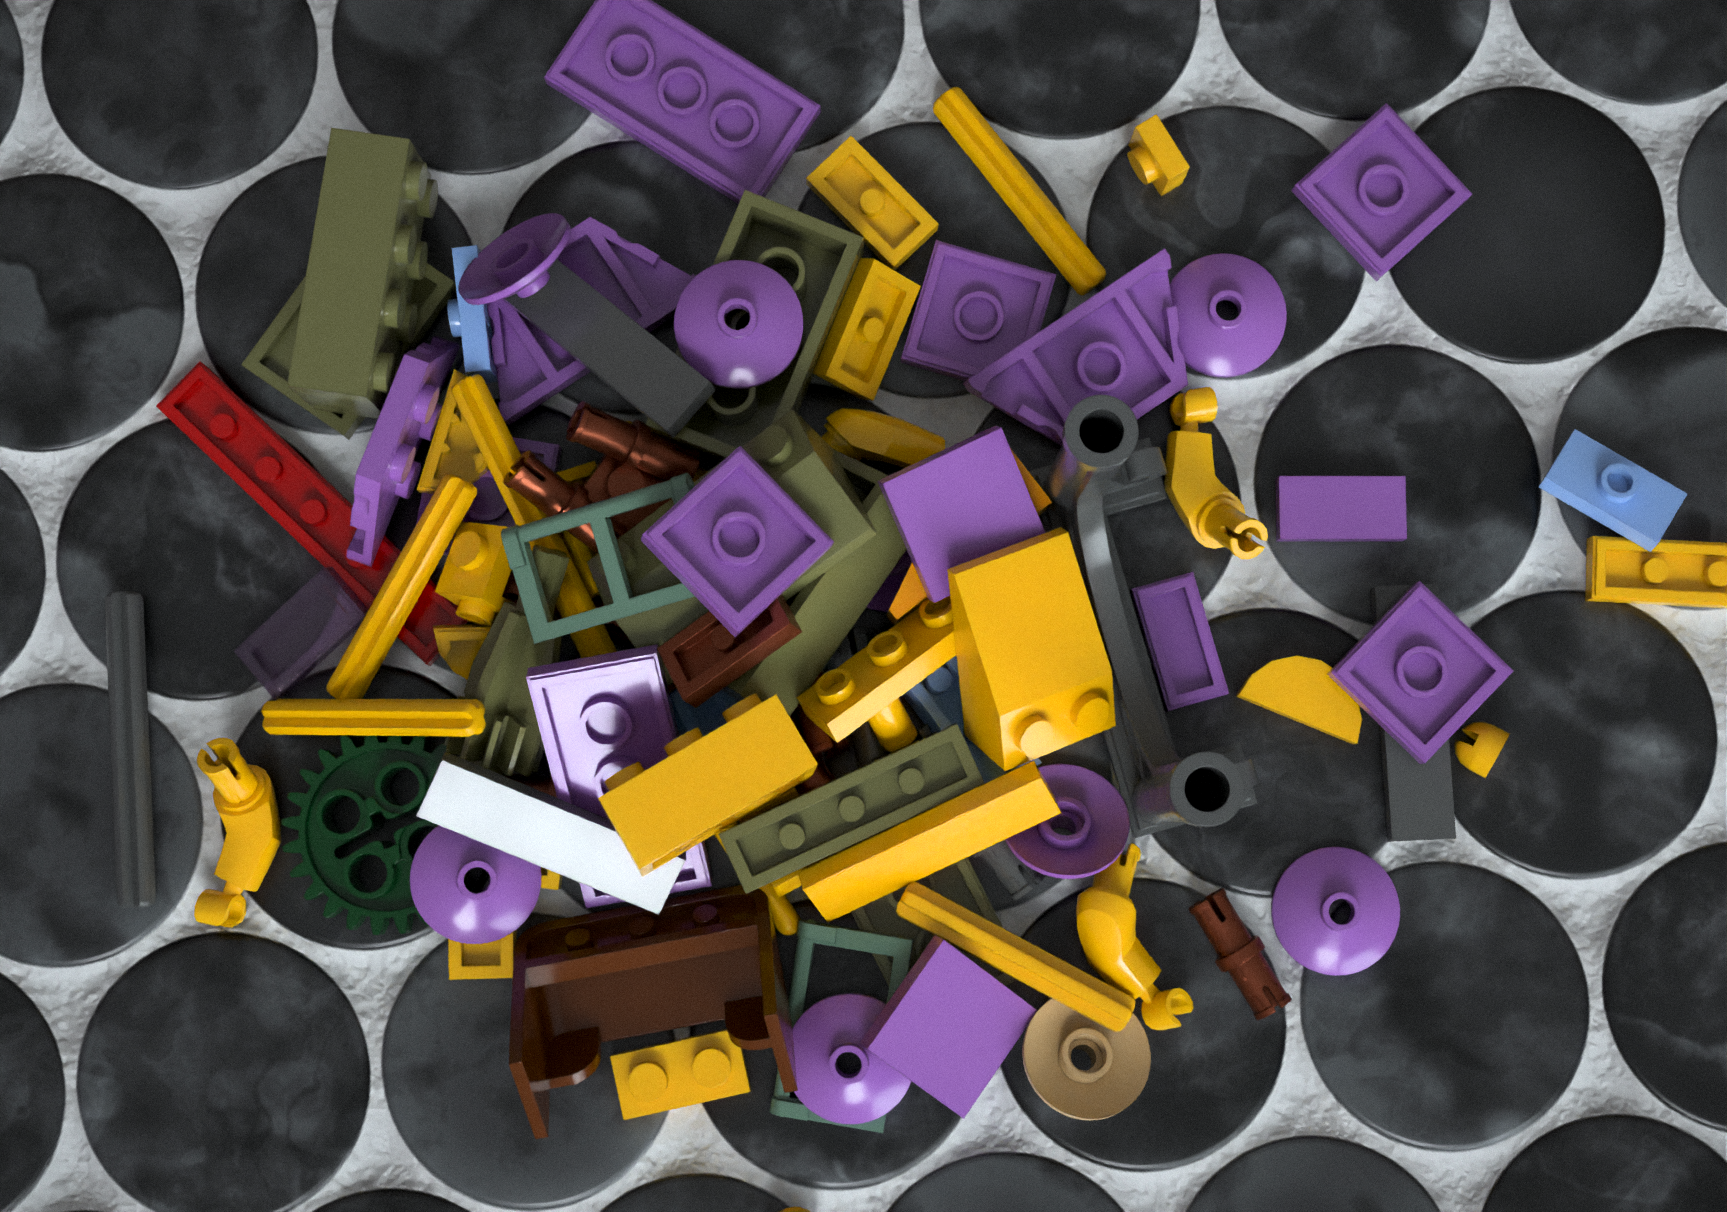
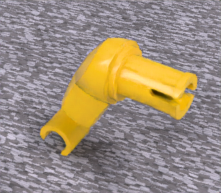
M1210 387L1189 389L1186 393L1178 394L1170 404L1171 417L1174 423L1180 426V431H1173L1167 435L1165 491L1180 519L1200 544L1213 549L1226 547L1233 555L1240 559L1254 558L1265 547L1251 539L1252 534L1261 540L1267 541V529L1263 523L1245 514L1244 505L1238 497L1215 476L1212 434L1198 432V423L1212 422L1216 418L1218 406L1215 392Z
M841 408L825 418L828 422L824 427L828 431L822 438L833 449L853 459L856 458L858 461L864 457L867 461H881L906 468L945 449L944 437L890 415L869 410Z
M216 738L206 744L215 754L217 760L214 762L209 754L201 748L197 756V764L215 786L213 792L214 804L227 833L214 875L225 880L226 883L223 891L205 889L200 894L195 905L194 917L200 923L230 928L243 921L247 907L246 901L241 894L243 890L258 891L281 843V827L274 787L266 770L257 765L247 764L233 740Z
M1130 843L1126 855L1120 854L1117 860L1109 867L1094 874L1092 886L1078 895L1076 920L1079 938L1088 964L1109 985L1132 996L1134 1000L1138 997L1143 1000L1141 1007L1142 1018L1148 1027L1155 1030L1181 1027L1180 1021L1174 1015L1192 1012L1193 1001L1190 995L1181 988L1160 991L1153 984L1159 976L1161 969L1136 937V909L1129 898L1141 851L1135 844Z

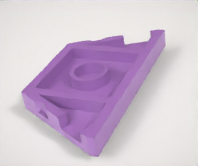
M592 217L587 218L571 229L569 240L557 258L649 333L674 317L682 292L696 276L694 274L690 276L660 259L658 254L638 243H631L620 237L615 230ZM503 299L487 303L493 336L491 339L493 362L497 370L499 387V411L509 426L591 371Z
M1164 248L966 380L963 385L971 394L1061 446L1063 444L1062 432L1064 423L1070 411L1078 402L1094 395L1116 397L1127 404L1133 411L1136 419H1139L1188 385L1184 354L1178 347V335L1181 331L1177 306H1172L1168 270L1172 268L1170 255Z
M434 336L431 345L422 343L415 351L410 350L404 354L355 475L353 493L355 497L351 511L350 526L356 527L357 530L347 549V559L372 567L399 497L409 499L413 493L421 470V463L414 460L422 440L432 441L443 406L438 404V400L460 348L459 344Z

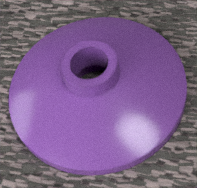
M548 213L528 219L509 229L486 246L478 254V257L474 258L468 265L459 281V294L467 303L472 305L491 303L507 298L515 293L520 298H526L535 294L549 281L550 274L547 270L557 260L566 246L571 234L570 224L561 214Z
M1220 253L1207 255L1186 265L1170 283L1172 306H1177L1181 330L1178 335V347L1184 354L1185 364L1191 369L1213 377H1236L1257 369L1276 351L1286 327V304L1276 280L1258 263L1235 254ZM1223 300L1231 301L1238 309L1237 318L1230 321L1220 318L1216 312V304Z
M747 260L721 262L700 272L682 292L674 315L675 338L685 361L711 383L726 388H752L765 384L780 375L795 358L803 336L802 308L791 285L773 269ZM734 309L745 310L750 315L748 325L740 330L728 327L725 319L730 311Z
M1051 764L1038 767L1055 796L1061 813L1005 839L1008 847L1025 865L1041 874L1054 878L1078 879L1089 877L1105 870L1120 856L1128 839L1130 820L1128 809L1122 796L1108 780L1089 769L1070 764ZM1058 827L1066 828L1072 835H1060L1054 832L1053 829Z
M438 825L423 839L414 855L410 870V890L419 914L437 933L460 943H489L511 934L529 917L540 894L541 867ZM481 867L489 874V884L481 892L469 891L464 885L465 874L471 868Z
M1325 847L1303 854L1284 870L1273 892L1271 918L1280 944L1296 962L1318 973L1335 976L1348 975L1370 967L1387 952L1398 930L1400 904L1391 878L1375 860L1353 849ZM1337 899L1345 900L1351 909L1349 919L1342 924L1335 923L1329 915L1330 905Z
M836 994L814 1003L796 1021L792 1030L798 1091H794V1093L816 1115L841 1124L865 1123L888 1113L906 1094L911 1081L859 1044L886 1006L884 1002L864 994ZM845 1052H852L860 1058L862 1066L856 1073H843L837 1066L836 1060L838 1056Z

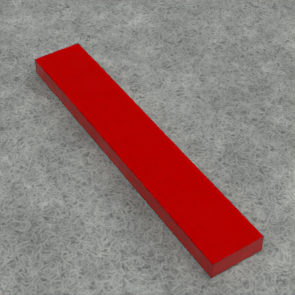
M200 361L156 407L369 609L400 555L401 550L384 535L372 567L347 559V549L357 530L356 527L350 526L353 504L210 368ZM431 579L427 582L397 636L429 666L441 656L438 651L433 625L472 624V622L456 615L455 612L458 605L435 592L437 584Z

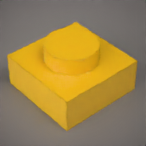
M1156 114L1134 128L1128 144L1131 151L1127 155L1135 174L1145 185L1152 182L1160 196H1163L1183 183L1190 166Z
M515 930L499 940L483 944H466L448 939L449 980L513 978L514 946L517 941V931Z

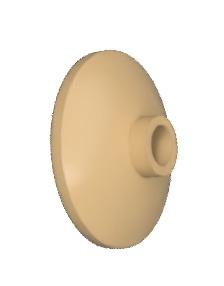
M1050 999L1032 1017L1023 1038V1065L1032 1088L1052 1109L1074 1119L1101 1120L1122 1112L1141 1094L1149 1076L1151 1066L1150 1045L1145 1030L1134 1013L1120 1032H1114L1064 1004ZM1080 1049L1089 1055L1091 1060L1089 1070H1080L1073 1065L1071 1061L1072 1050Z

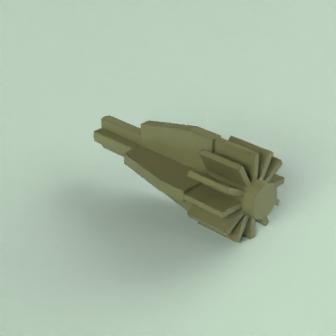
M534 545L532 554L552 621L557 620V614L554 613L570 557H567V553L558 549ZM520 594L517 603L504 602L472 663L464 690L465 697L459 695L457 699H477L484 705L485 729L479 735L446 737L444 745L447 746V753L458 754L464 760L503 776H512L513 771L524 776H530L531 772H538L544 752V745L526 675L530 667L559 662L562 638L560 636L534 644Z

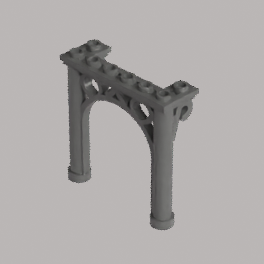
M1094 395L1081 400L1070 411L1063 427V444L1054 463L1029 471L1052 501L1046 511L1039 515L1045 533L1062 527L1069 533L1111 666L1116 726L1102 732L1120 794L1128 809L1133 838L1184 824L1196 827L1218 826L1234 817L1240 808L1258 804L1253 786L1260 784L1253 759L1245 760L1240 742L1195 753L1184 758L1177 756L1107 518L1108 515L1165 500L1167 495L1161 476L1167 473L1160 447H1152L1150 438L1138 440V422L1130 407L1116 397Z

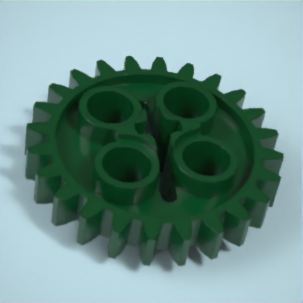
M351 735L340 736L343 755L338 757L335 753L321 748L318 751V755L325 769L320 773L302 768L299 772L302 778L311 786L308 793H288L287 798L294 804L302 807L300 816L284 818L281 824L298 830L299 839L282 846V850L287 853H301L303 862L294 867L289 874L291 878L311 876L314 882L308 887L303 896L306 900H314L324 895L329 897L324 908V917L333 918L344 909H347L346 929L357 930L363 924L366 917L369 916L373 935H383L388 928L390 918L393 917L400 934L410 933L413 926V914L415 913L426 926H429L423 920L414 904L410 890V870L417 851V840L420 834L427 828L437 827V824L425 819L398 829L394 833L395 845L391 841H373L345 858L337 856V849L353 840L361 839L381 830L384 827L383 815L386 819L400 820L418 812L421 801L444 751L446 752L447 746L442 743L432 753L429 752L430 736H415L410 745H407L406 736H389L387 742L383 741L382 736H364V746H360ZM409 769L418 778L419 791L413 801L409 804L401 805L392 797L390 790L391 781L398 772ZM345 797H350L359 806L360 819L354 829L343 833L335 826L332 814L337 802ZM370 855H376L381 858L387 869L386 881L377 891H370L365 888L359 878L360 865ZM465 874V887L469 891H475L477 885Z

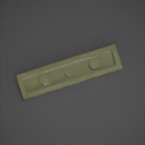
M954 723L722 830L718 835L747 894L985 783L958 724Z

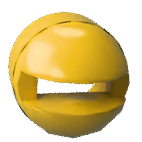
M1472 722L1461 730L1476 742L1472 746L1455 740V754L1460 763L1466 768L1486 778L1510 733L1486 722Z

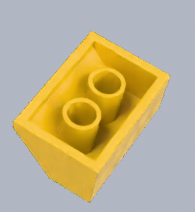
M757 693L744 698L722 713L727 722L726 724L703 736L698 727L694 728L663 747L668 755L666 759L647 770H644L640 762H636L617 772L604 782L609 792L599 797V802L642 877L812 777L818 763L777 694L761 702Z

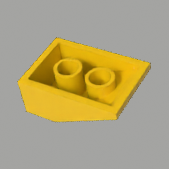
M1059 527L947 569L964 732L971 742L999 767L1007 771L1116 726L1112 670L1068 531Z

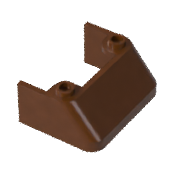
M742 885L669 898L666 899L659 915L632 905L552 920L534 925L520 935L514 946L508 1064L535 1139L548 1137L550 1089L575 1085L592 1075L601 1061L602 1042L725 1020L730 1040L742 1049L764 1050L773 1048L784 1093L798 1091L792 1019L777 937L768 897L761 889L758 888L746 894Z

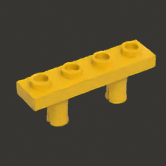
M950 596L936 603L927 598L917 610L888 631L876 635L861 651L836 669L824 673L813 686L796 697L806 716L837 743L868 721L881 746H884L885 750L893 752L911 744L917 736V730L899 697L956 656Z

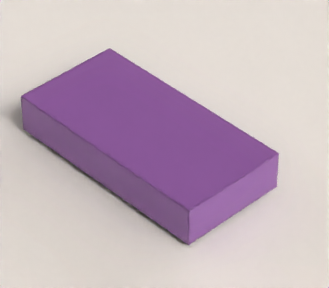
M1278 476L1275 479L1276 542H1402L1407 539L1406 476Z
M1186 573L1131 589L1130 594L1165 712L1229 694L1194 573Z

